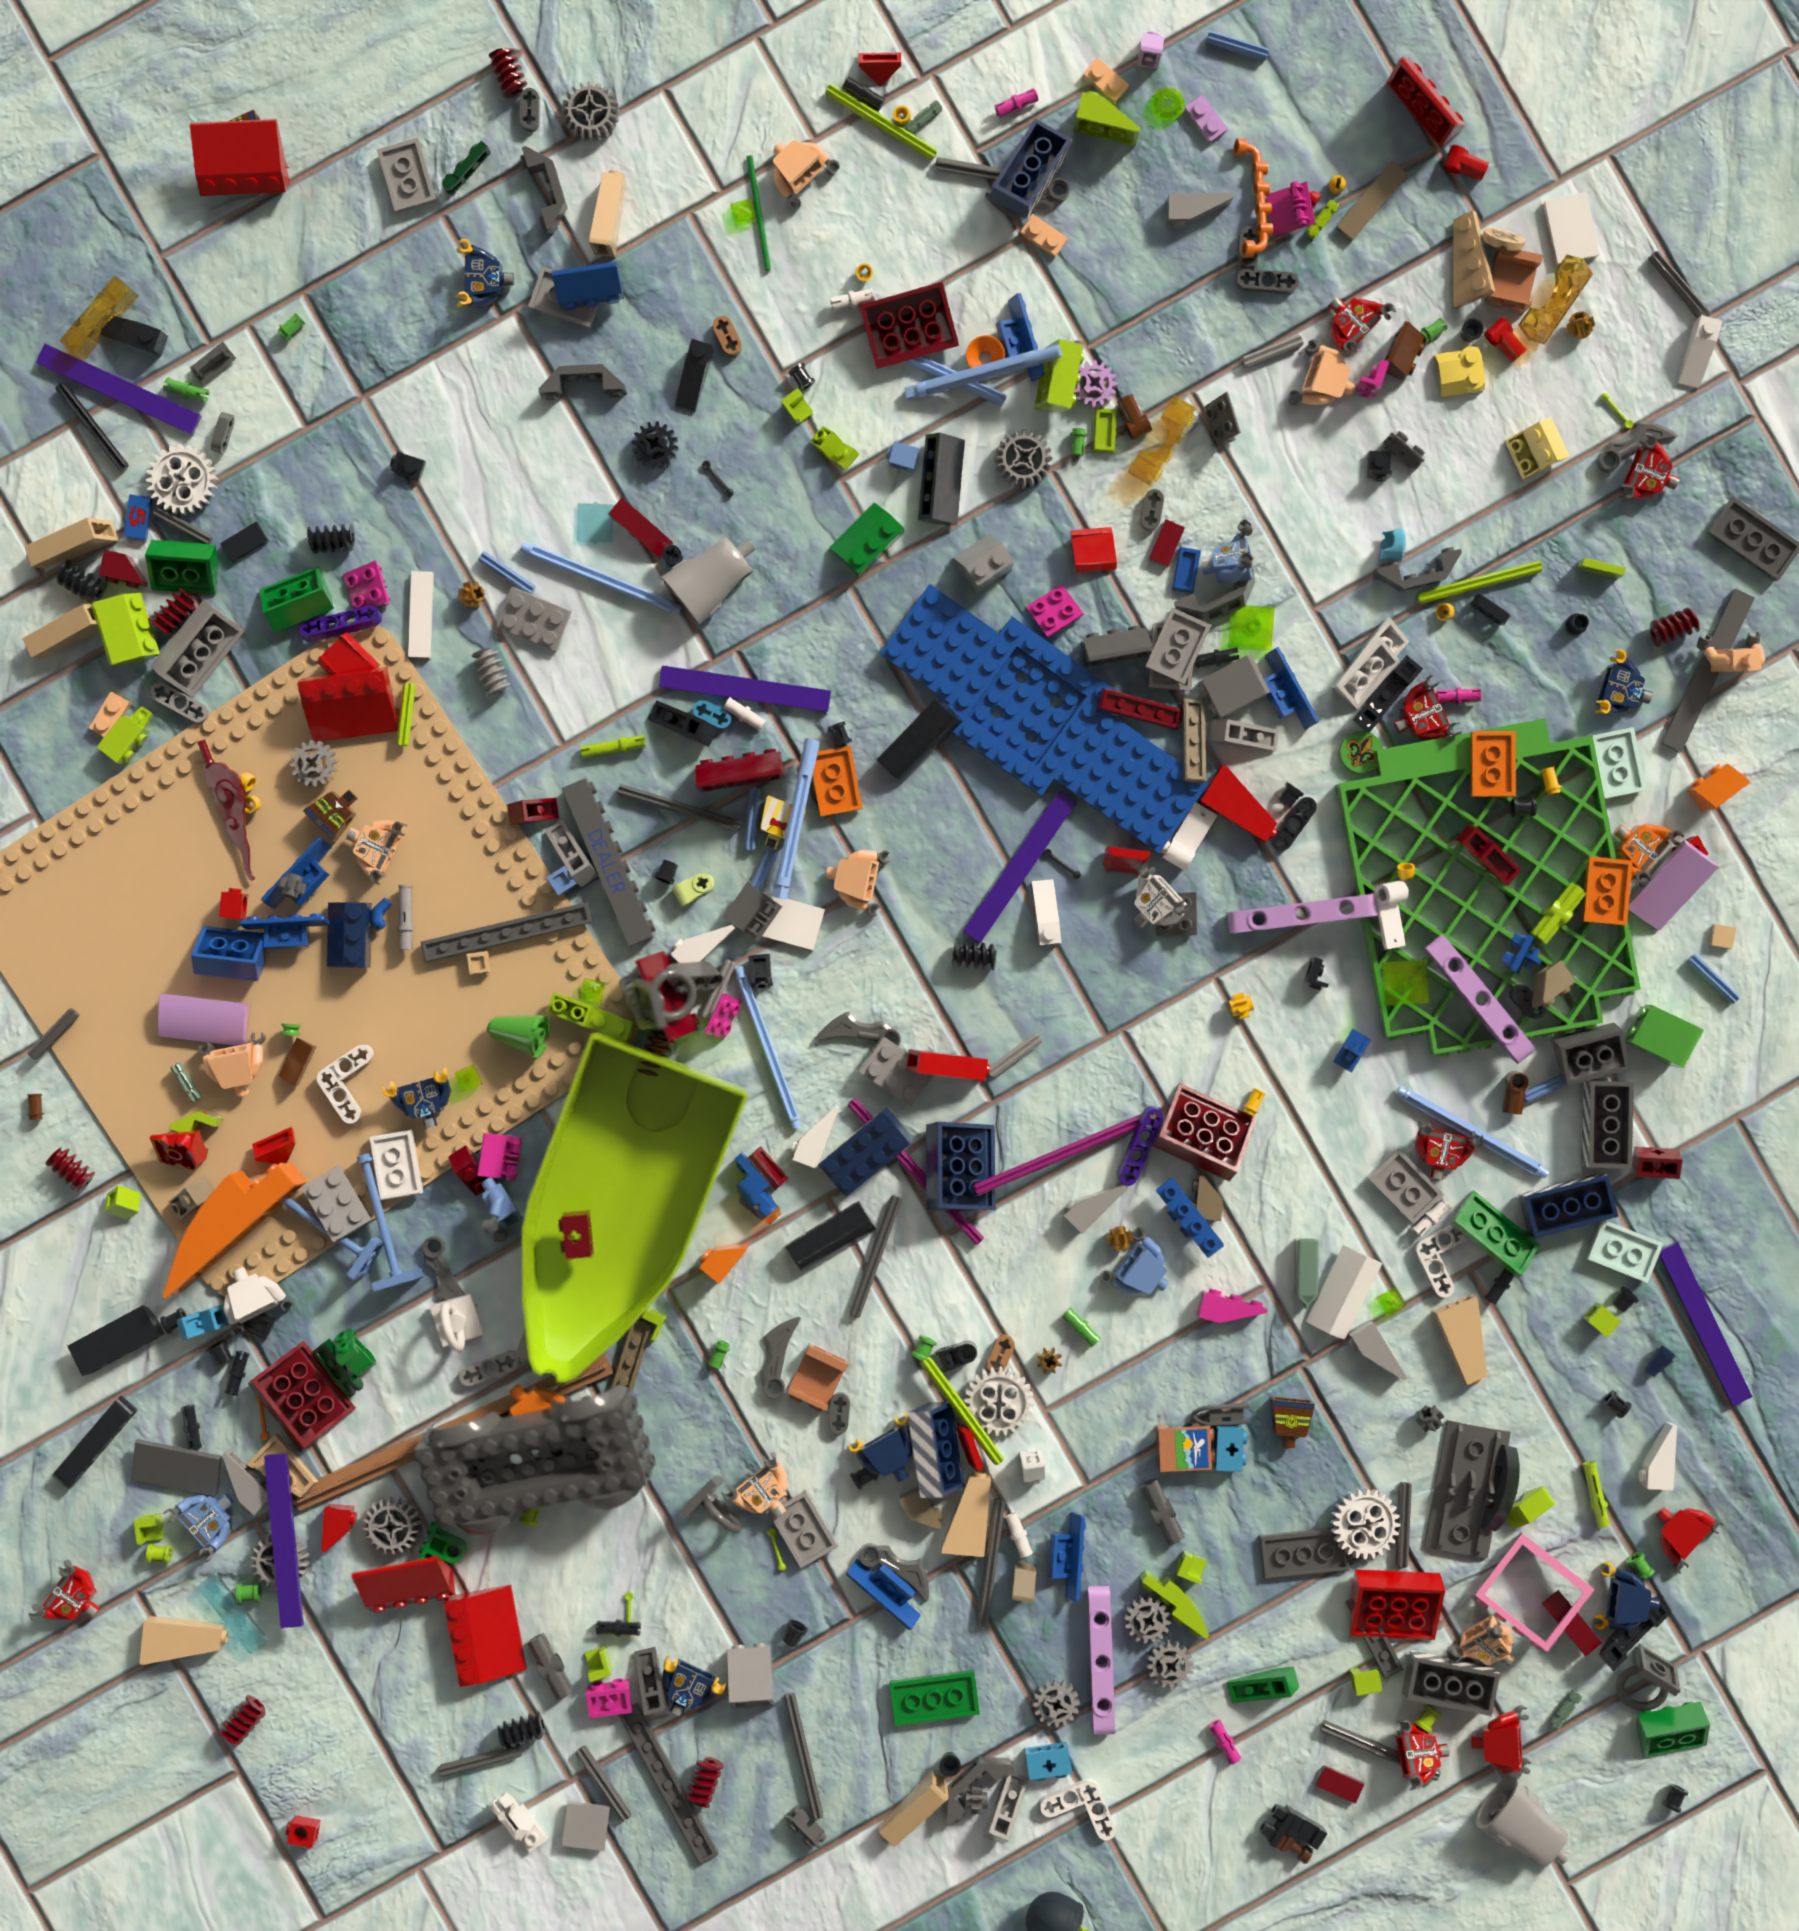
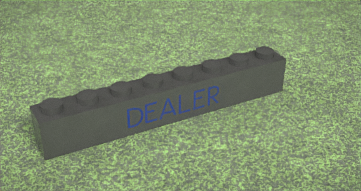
M584 778L563 787V793L628 945L632 947L655 937L653 932L656 931L653 921L651 919L648 920L645 912L648 911L643 899L639 901L636 894L639 892V888L635 880L631 881L628 875L631 872L626 860L622 861L619 854L623 852L618 840H613L611 833H614L610 821H605L603 814L606 811L602 802H597L594 794L597 793L593 781L589 782L588 779Z

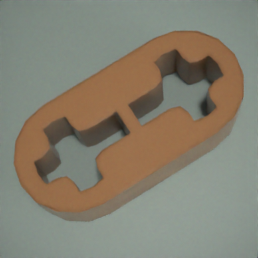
M726 316L717 317L713 322V328L723 351L730 357L739 355L742 351V345L731 320ZM720 322H723L724 325L728 324L726 326L728 334L725 335L722 329L718 330ZM731 338L733 344L737 343L735 346L736 350L734 351L731 348L727 349L729 347L727 339Z
M1002 1334L995 1340L987 1359L989 1371L993 1367L991 1361H996L998 1355L1001 1356L1000 1364L1002 1365L1003 1372L1006 1369L1015 1346L1011 1336ZM1005 1339H1008V1344L1011 1346L1010 1348L1006 1347L1004 1352L1001 1353L999 1342H1004Z

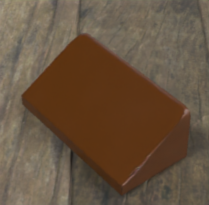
M297 1037L279 1077L295 1086L299 1085L317 1046Z

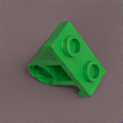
M350 1327L346 1331H341L334 1339L336 1361L341 1366L345 1364L353 1374L360 1377L376 1365L377 1362L373 1354L355 1336L356 1332Z
M438 1520L436 1522L432 1521L427 1530L429 1538L427 1542L423 1541L418 1553L421 1554L419 1560L431 1558L433 1555L446 1562L456 1563L466 1553V1542L462 1538L442 1530L443 1527H440ZM450 1546L458 1547L459 1554L451 1553Z

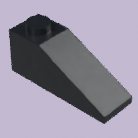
M110 314L106 315L100 332L103 336L158 356H162L168 336L160 329Z
M691 339L675 401L676 407L696 412L714 353L711 344Z
M656 700L648 717V720L707 747L710 746L718 727L701 718Z

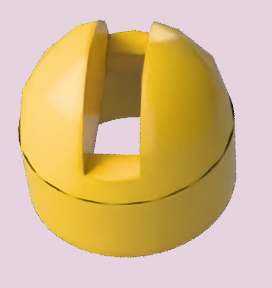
M898 106L893 112V117L897 124L903 126L911 120V113L906 106ZM902 114L905 118L901 119L899 115Z
M1340 175L1333 176L1328 183V189L1333 194L1342 193L1346 187V181ZM1337 180H1340L1339 189L1335 188Z
M862 263L857 266L855 275L858 280L865 282L872 277L873 269L869 264ZM866 268L868 271L861 278L859 274Z
M1448 603L1439 604L1435 611L1436 617L1441 621L1450 620L1455 615L1454 607ZM1448 610V614L1443 615V611Z
M250 773L240 774L243 790L246 792L250 791L256 784V777Z
M257 796L245 797V812L254 813L260 810L261 800Z
M1411 863L1399 864L1397 866L1398 877L1403 881L1411 880L1415 874V866Z

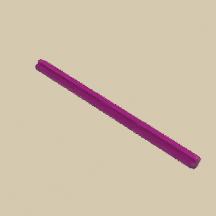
M856 1098L848 1103V1108L864 1125L873 1118ZM903 1150L895 1159L926 1191V1174ZM944 1211L975 1245H978L984 1239L980 1232L960 1211Z
M1141 1114L973 1185L975 1193L977 1195L984 1194L1133 1131L1138 1124Z

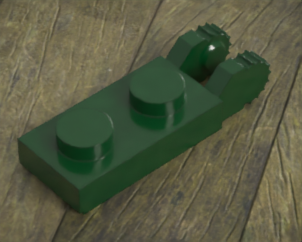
M483 141L474 144L465 160L459 161L455 166V171L445 176L441 184L447 193L454 194L491 154L488 146Z
M330 1338L313 1350L315 1357L336 1386H339L346 1396L352 1397L356 1394V1391L363 1389L364 1384L361 1378L353 1374L345 1364L341 1366L336 1361L335 1347Z

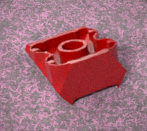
M1112 527L1070 530L1071 552L1076 573L1088 574L1092 571L1117 569Z
M348 632L341 635L317 660V663L329 675L375 669L380 666Z
M1107 847L1105 848L1103 866L1107 873L1110 871L1136 874L1138 877L1140 875L1138 868L1144 863H1148L1151 854L1148 851Z
M201 1130L150 1135L149 1139L160 1163L170 1166L181 1164L186 1169L194 1170L197 1165L207 1158L208 1148L205 1147L200 1135Z

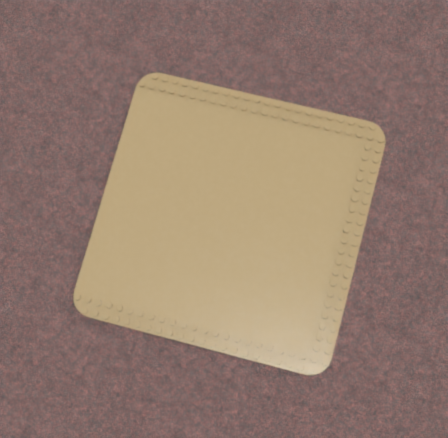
M379 625L349 634L380 664L378 668L388 667L398 724L403 684H415L408 746L397 745L398 731L322 741L323 747L325 745L331 746L329 752H336V755L332 758L338 760V763L333 765L338 771L331 772V775L334 777L333 780L326 778L327 784L324 785L319 782V787H314L313 782L310 786H306L305 780L303 782L297 781L299 775H293L292 772L296 769L290 767L291 763H295L291 755H297L295 748L302 749V742L309 745V741L313 740L301 705L297 682L302 678L329 675L317 663V660L340 636L323 639L209 713L208 719L204 722L194 723L0 851V971L42 1035L68 1009L73 1008L79 1013V1017L50 1047L179 1243H181L189 1225L201 1207L180 1220L178 1215L172 1211L169 1201L185 1187L205 1176L214 1189L228 1174L243 1171L252 1182L258 1178L263 1179L267 1175L265 1172L274 1164L256 1162L252 1144L289 1127H292L294 1130L296 1145L287 1163L291 1162L308 1181L307 1183L340 1165L370 1218L374 1220L376 1216L362 1166L356 1163L358 1161L357 1156L369 1153L370 1157H372L369 1137L413 1129L422 1187H424L452 1168L448 1156L465 1145L473 1153L481 1149L484 1133L503 1135L571 1089L591 1034L598 1033V1031L547 1013L546 1011L553 992L593 1005L635 1022L621 991L620 977L585 925L425 963L421 941L572 905L565 894L558 896L546 878L551 873L519 825H510L506 804L397 639ZM200 740H206L212 759L215 762L225 763L240 778V774L250 773L257 779L256 784L250 791L246 792L243 790L245 797L253 795L261 800L260 810L254 813L245 812L246 838L250 846V866L255 876L253 881L249 880L245 873L241 852L228 835L225 821L216 807L212 788L205 779L204 759L197 743ZM313 749L308 751L307 753L314 754L318 750ZM326 758V760H325V767L327 768L328 762H327V758ZM301 759V769H302V768H303V760ZM312 760V761H311V763L313 764L312 767H315V768H316V767H317V764L315 763L316 760ZM314 773L310 778L319 777L321 774ZM350 789L358 797L350 806L356 813V816L336 842L330 841L303 810L331 791L336 792L341 797ZM390 820L405 823L408 826H403L401 829V833L405 834V836H402L386 873L382 872L386 877L380 876L378 878L380 885L371 882L356 861V855L353 853L356 844L346 840L349 830L353 828L362 832L365 825L370 826L376 821ZM318 837L332 846L318 862L330 875L301 906L288 897H285L275 909L261 901V898L280 879L282 874L295 863L296 859ZM398 885H412L413 950H399V931H397V926H399ZM229 888L242 889V894H248L246 920L247 917L268 919V916L272 915L289 918V915L292 914L309 917L313 913L323 914L328 919V902L372 903V909L384 897L392 903V906L383 913L386 926L382 930H377L376 927L371 925L370 968L327 967L328 926L309 927L308 948L266 950L264 967L258 981L199 975L193 972L191 954L203 926L264 933V929L245 930L239 925L241 919L219 917L221 891L228 892ZM488 951L491 973L469 975L466 954ZM160 994L250 1004L245 1044L251 1043L252 1046L254 1045L250 1038L253 1032L255 1033L256 1041L261 1039V1032L265 1034L266 1039L261 1044L263 1046V1062L259 1074L254 1077L252 1083L247 1084L248 1094L236 1096L234 1087L223 1089L219 1083H216L206 1075L202 1060L204 1054L198 1051V1046L203 1045L204 1051H207V1042L158 1036ZM543 1015L548 1017L550 1035L545 1037L544 1043L547 1046L543 1055L540 1058L531 1057L491 1038L487 1032L489 1021L494 1017ZM281 1023L301 1025V1028L298 1029L300 1036L280 1034V1031L283 1030ZM636 1023L629 1042L626 1043L633 1045L639 1031ZM298 1037L317 1047L299 1085L295 1086L279 1077V1074ZM212 1043L214 1045V1050L235 1046ZM368 1045L373 1049V1059L342 1080L362 1111L361 1119L358 1122L348 1124L341 1119L319 1086L317 1075L323 1068L356 1046ZM360 1049V1055H358L355 1058H353L352 1054L350 1055V1057L355 1061L356 1066L359 1065L356 1062L358 1059H367V1050L363 1051ZM343 1060L340 1063V1069L343 1072L350 1070V1062ZM181 1062L185 1067L184 1071L190 1075L196 1085L195 1089L199 1090L202 1095L199 1100L190 1102L187 1097L188 1093L183 1091L176 1079L177 1075H174L171 1071V1067L176 1063ZM444 1068L448 1070L447 1078L451 1087V1094L444 1110L434 1113L438 1126L425 1129L422 1117L411 1119V1117L405 1116L395 1107L389 1097L383 1095L382 1085L386 1089H391V1081L395 1083L397 1090V1087L433 1078L435 1069H437L439 1074H443ZM324 1073L325 1078L323 1079V1082H329L332 1086L328 1088L329 1091L332 1088L339 1086L338 1083H336L335 1085L332 1084V1082L330 1081V1078L332 1077L331 1074ZM336 1090L334 1099L337 1102H342L345 1094L342 1090ZM350 1101L340 1106L341 1109L343 1107L347 1108L349 1112L347 1114L348 1118L352 1117L353 1119H355V1109L350 1110L347 1106L348 1104H351ZM204 1110L223 1117L221 1126L217 1127L199 1121L196 1131L201 1130L200 1135L205 1147L208 1148L206 1160L197 1165L194 1170L186 1169L181 1164L170 1166L160 1163L149 1139L150 1135L177 1133V1131L169 1129V1125L197 1111ZM372 1160V1161H369V1162H370V1166H371L372 1173H373V1176H374L375 1184H376V1187H377L376 1176H375V1170H374V1165H373V1160ZM301 1188L290 1197V1199L318 1217ZM409 1196L381 1200L383 1212H386ZM282 1204L204 1272L201 1277L212 1290L225 1297L228 1293V1287L236 1283L232 1273L239 1268H245L248 1277L257 1274L259 1277L265 1276L278 1283L339 1242L333 1243L330 1236Z

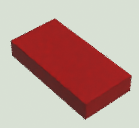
M963 1424L956 1427L968 1464L977 1471L983 1469L984 1466L971 1430Z

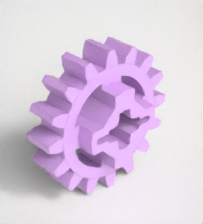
M1094 360L1093 365L1086 361L1085 368L1079 366L1080 380L1081 378L1083 379L1085 387L1081 390L1079 381L1078 385L1075 386L1074 394L1079 395L1076 400L1077 402L1084 401V407L1088 403H1091L1092 409L1095 408L1097 403L1100 407H1103L1104 400L1110 403L1111 398L1109 395L1115 396L1116 391L1112 389L1118 386L1117 382H1113L1116 379V374H1110L1112 367L1104 368L1105 362H1102L1099 366L1096 360ZM1106 379L1108 381V390H1106V387L1104 386V382ZM1091 382H1092V383L1098 382V386H1097V387H1096V386L1091 387L1090 384H1091ZM1090 395H1095V396H1097V398H1092V397H1089V396H1090Z

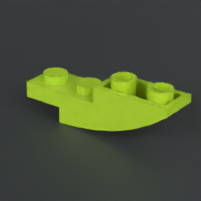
M553 992L546 1011L557 1017L624 1042H629L636 1023L617 1014Z
M1144 1570L1140 1576L1143 1582L1142 1586L1151 1593L1155 1591L1161 1595L1159 1598L1165 1604L1170 1606L1172 1603L1170 1607L1171 1614L1173 1615L1172 1619L1180 1625L1185 1623L1190 1627L1189 1631L1196 1637L1200 1638L1202 1636L1207 1639L1209 1634L1206 1625L1187 1593L1169 1576H1166L1163 1582H1161Z

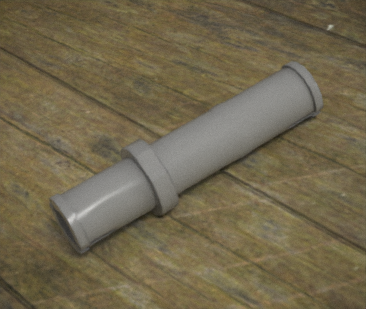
M398 885L399 926H397V931H399V950H413L412 885Z

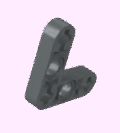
M1247 226L1243 228L1238 241L1237 287L1243 291L1280 294L1293 293L1299 284L1296 274L1284 271L1258 270V253L1254 254L1252 263L1246 264L1242 261L1241 246L1243 241L1247 240L1244 236L1249 232L1251 237H1254L1252 240L1255 242V245L1259 243V236L1255 227ZM1244 275H1248V279L1255 280L1256 275L1259 276L1257 280V286H1254L1256 281H1249L1248 284L1245 285L1244 281L1240 279H1242ZM1262 277H1271L1273 280L1272 286H1264L1261 282ZM1277 277H1280L1279 282H1285L1286 279L1289 278L1290 282L1294 284H1292L1290 288H1287V284L1280 283L1279 286L1276 287L1278 281Z

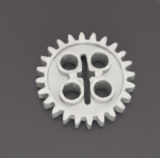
M178 444L177 450L170 445L168 453L162 449L163 456L155 455L157 462L149 463L154 467L153 470H147V473L152 475V478L146 479V482L152 484L147 489L150 492H155L151 498L154 500L159 499L157 505L160 507L164 505V510L168 512L172 508V513L176 515L179 510L183 515H186L187 509L194 514V507L203 510L201 503L204 502L209 505L207 497H214L210 491L211 489H217L212 484L213 481L218 480L216 476L212 475L217 471L214 467H210L213 462L210 459L206 460L207 455L205 453L200 454L198 448H194L192 451L190 445H186L185 450L181 444ZM181 461V467L174 470L175 462ZM200 470V477L193 480V473ZM179 478H185V481H179ZM171 480V486L164 489L165 481ZM190 489V496L183 499V492Z
M1000 1366L998 1372H995L994 1368L991 1367L989 1374L982 1370L983 1377L976 1374V1382L970 1381L969 1386L971 1388H966V1394L969 1396L964 1397V1402L968 1403L966 1404L967 1408L978 1423H980L983 1429L987 1428L988 1435L992 1430H995L996 1436L1002 1430L1006 1436L1007 1429H1011L1015 1433V1426L1017 1425L1022 1428L1023 1423L1021 1420L1028 1422L1027 1414H1032L1030 1406H1034V1400L1030 1399L1033 1397V1392L1029 1391L1030 1384L1024 1385L1025 1377L1018 1379V1371L1011 1375L1010 1368L1003 1372L1002 1366ZM1001 1383L1002 1388L1000 1418L997 1419V1389L998 1384ZM987 1387L994 1389L990 1394L985 1393L983 1390ZM1012 1388L1016 1392L1009 1395L1005 1393V1390ZM985 1408H991L993 1412L990 1414H985L982 1412V1410ZM1006 1409H1012L1015 1411L1012 1415H1006L1004 1413Z
M1364 1488L1363 1493L1361 1490L1355 1489V1495L1347 1492L1349 1498L1341 1497L1343 1504H1335L1339 1510L1338 1512L1331 1513L1336 1516L1335 1520L1330 1521V1523L1336 1525L1335 1528L1331 1529V1532L1338 1534L1334 1537V1540L1340 1542L1339 1547L1345 1549L1347 1554L1350 1555L1353 1552L1355 1558L1361 1555V1558L1366 1560L1369 1554L1374 1559L1375 1552L1383 1555L1382 1548L1390 1550L1388 1543H1395L1392 1536L1399 1535L1394 1530L1395 1527L1400 1526L1399 1523L1395 1522L1400 1516L1393 1513L1397 1507L1390 1505L1392 1500L1389 1498L1385 1499L1386 1495L1383 1493L1378 1494V1491L1372 1489L1370 1492L1368 1488ZM1376 1506V1512L1370 1515V1509ZM1356 1511V1517L1350 1520V1514ZM1381 1527L1380 1534L1375 1536V1529ZM1357 1532H1360V1533H1361L1360 1539L1357 1540V1541H1354V1536H1355V1534H1356Z

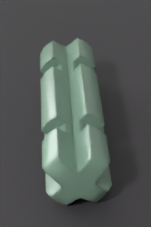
M934 100L929 108L926 107L913 117L914 120L906 123L905 129L912 134L917 132L918 127L922 128L934 118V115H938L942 111L941 104Z
M181 1062L176 1063L171 1067V1071L174 1075H177L176 1079L183 1091L188 1093L187 1097L190 1102L199 1100L202 1095L199 1090L195 1089L196 1085L190 1075L184 1071L185 1067Z
M1571 1690L1567 1695L1569 1698H1565L1555 1711L1557 1714L1552 1715L1549 1719V1723L1554 1728L1560 1729L1563 1725L1562 1721H1566L1575 1709L1574 1705L1579 1704L1582 1700V1696L1577 1691Z

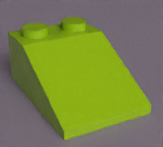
M1093 91L1082 92L1073 132L1136 146L1140 127L1107 99L1099 96L1098 93Z

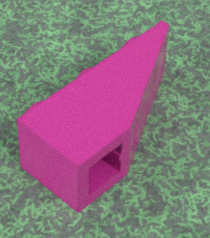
M1209 1288V1291H1202L1196 1315L1203 1319L1222 1323L1264 1314L1268 1310L1263 1307L1262 1302L1252 1299L1250 1303L1242 1301L1243 1297L1230 1294L1227 1297L1221 1295L1222 1291Z

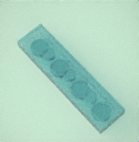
M214 1572L197 1586L249 1654L269 1639L243 1605L237 1603L235 1595L217 1572Z

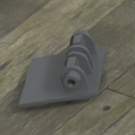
M1227 391L1205 406L1206 416L1210 421L1212 434L1218 447L1225 442L1235 441V436L1241 433Z
M747 882L723 918L756 941H759L782 906Z
M1197 892L1177 893L1187 904L1184 908L1189 907L1190 911L1185 913L1178 923L1167 926L1156 925V936L1197 935Z

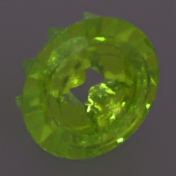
M1165 86L1154 93L1150 105L1152 113L1158 119L1173 121L1183 113L1185 101L1182 93L1176 90L1175 87ZM1164 98L1168 101L1174 99L1171 104L1172 108L1169 106L1162 107L1165 102Z

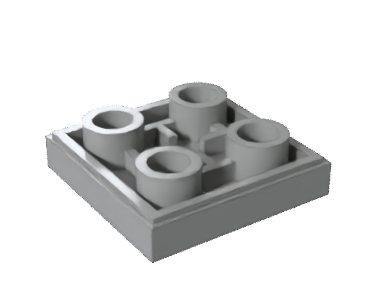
M568 1801L562 1846L604 1851L610 1806Z

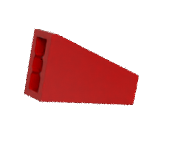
M1224 764L1220 766L1198 803L1262 843L1267 842V840L1271 841L1278 831L1275 829L1278 823Z
M908 1049L906 1070L916 1073L985 1081L986 1076L989 1075L990 1065L988 1064V1059Z

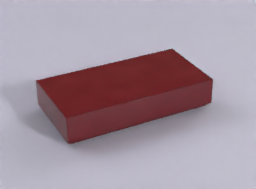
M1165 519L1148 560L1168 568L1185 527Z
M761 1146L747 1157L774 1190L779 1188L788 1179L786 1174Z
M1326 1765L1323 1766L1316 1782L1317 1787L1355 1804L1365 1785L1362 1781Z

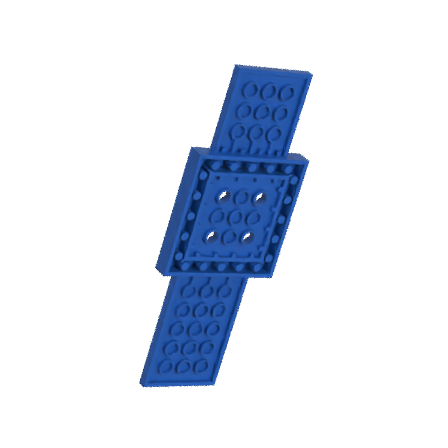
M929 584L880 652L881 656L949 704L948 706L963 720L952 732L956 737L1040 797L1053 779L1158 854L1209 784L1208 782H1183V765L1113 714L1098 710L1097 706L1101 689L1116 690L1013 616L1002 631L998 633L933 585ZM1016 673H1026L1027 681L1025 683H1018L1015 679ZM1052 697H1059L1062 700V706L1053 708L1050 705ZM994 706L1000 707L1003 711L1002 716L999 718L992 717L990 714L991 708ZM1029 731L1035 732L1037 734L1036 742H1027L1025 734Z

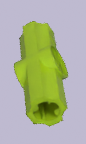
M1570 882L1560 896L1547 906L1543 912L1544 916L1530 934L1537 941L1546 945L1556 931L1563 927L1572 917V911L1586 895L1584 890Z

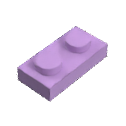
M1203 95L1185 107L1184 111L1209 144L1227 132L1228 128Z

